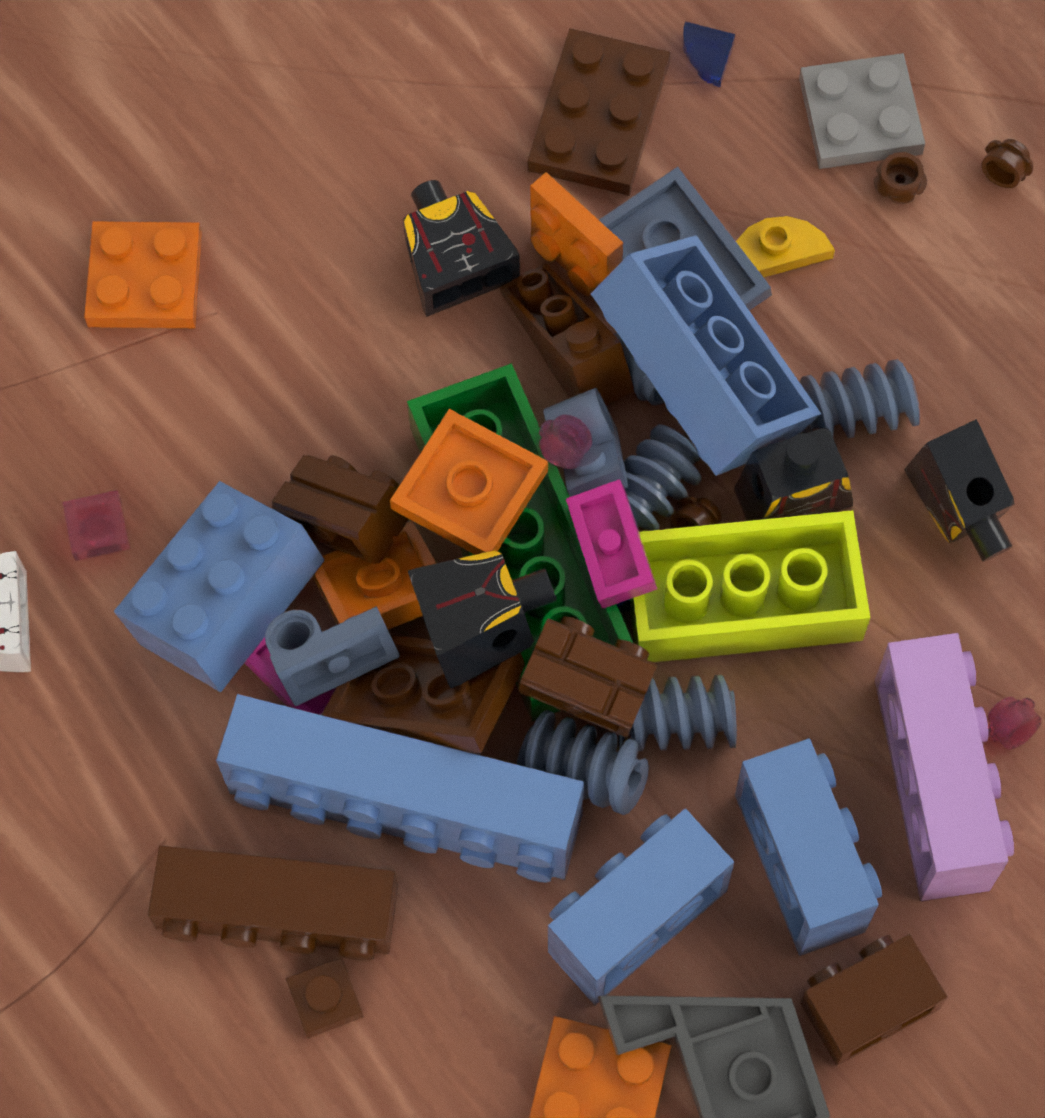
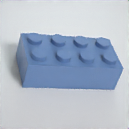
M697 235L628 254L591 293L603 311L606 321L619 334L634 356L637 366L647 375L665 401L668 411L678 420L695 445L698 455L708 464L715 476L745 465L752 452L757 449L790 439L801 433L821 415V412Z

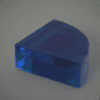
M685 21L682 42L684 53L703 80L721 87L734 47L735 34Z

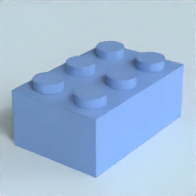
M219 481L117 606L114 613L141 646L217 691L222 692L263 640L269 624L274 618L285 612L325 560L301 524Z
M810 738L743 761L735 792L736 800L799 956L865 933L879 905L877 898L882 897L881 885L873 866L869 862L862 865L854 843L859 841V834L853 816L847 807L839 809L831 788L836 787V778L831 763L825 753L816 754Z
M686 808L673 819L667 814L659 817L641 835L640 839L644 842L643 845L627 858L622 852L613 856L596 873L595 878L599 881L583 896H580L576 891L570 893L549 914L553 921L548 925V953L594 1006L599 1003L598 996H607L727 892L734 861Z

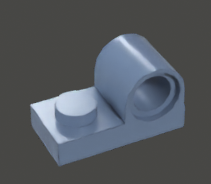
M597 388L543 409L548 430L563 461L566 487L570 497L619 479L624 488L628 487L618 430Z
M377 606L357 616L350 617L323 632L311 613L304 610H291L274 618L265 633L266 645L271 655L270 659L294 706H298L400 657Z

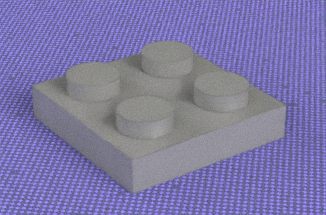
M904 53L801 67L799 81L819 169L880 161L897 152H906L914 156L923 154L925 140Z

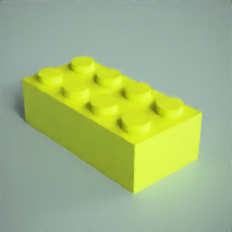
M853 510L639 532L657 590L629 599L634 643L649 652L648 661L661 662L857 642L864 639L870 621V611Z

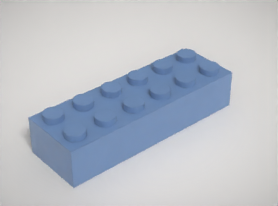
M239 694L236 696L216 759L229 793L235 795L234 800L243 806L257 810H267L269 804L291 809V816L311 824H324L325 818L347 824L346 829L365 838L379 839L381 833L404 838L403 844L416 851L436 853L438 847L461 853L460 859L471 865L493 868L494 863L497 862L517 867L518 875L543 883L551 882L552 877L566 879L583 815V781Z

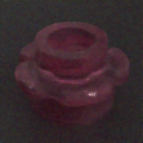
M565 414L558 416L554 421L547 420L539 429V435L542 437L539 441V446L543 456L551 464L565 469L577 468L584 455L592 446L590 430L580 419L572 415Z
M1010 696L998 702L991 709L987 717L990 722L988 736L991 737L992 741H1000L1008 750L1015 749L1027 742L1039 729L1042 721L1041 717L1033 710L1035 707L1034 701L1028 697L1016 700Z

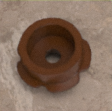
M1006 139L1002 143L999 140H993L986 146L985 151L987 155L981 163V168L985 176L994 184L1003 188H1014L1020 181H1024L1026 176L1032 174L1033 162L1030 159V153L1021 142L1014 139Z
M906 152L893 153L877 166L876 172L878 176L874 178V185L882 197L888 196L894 203L906 204L912 202L916 194L920 195L924 192L927 185V177L924 174L922 163L914 155ZM895 178H903L905 182L897 183Z
M687 496L678 502L679 508L670 520L673 529L721 524L722 515L718 507L706 498L695 499L694 497Z

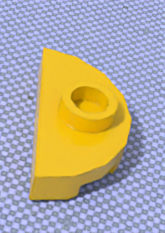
M789 216L761 220L749 226L736 240L737 244L764 278L833 259L835 252L825 233L808 221Z

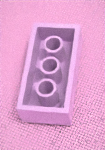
M958 633L888 643L875 678V684L920 901L990 891L1008 863V857L1014 854V842L1008 821L999 820L995 799L1001 797V783L995 763L987 764L982 742L988 741V723L983 707H974L970 686H975L976 684L973 656L970 651L962 652Z

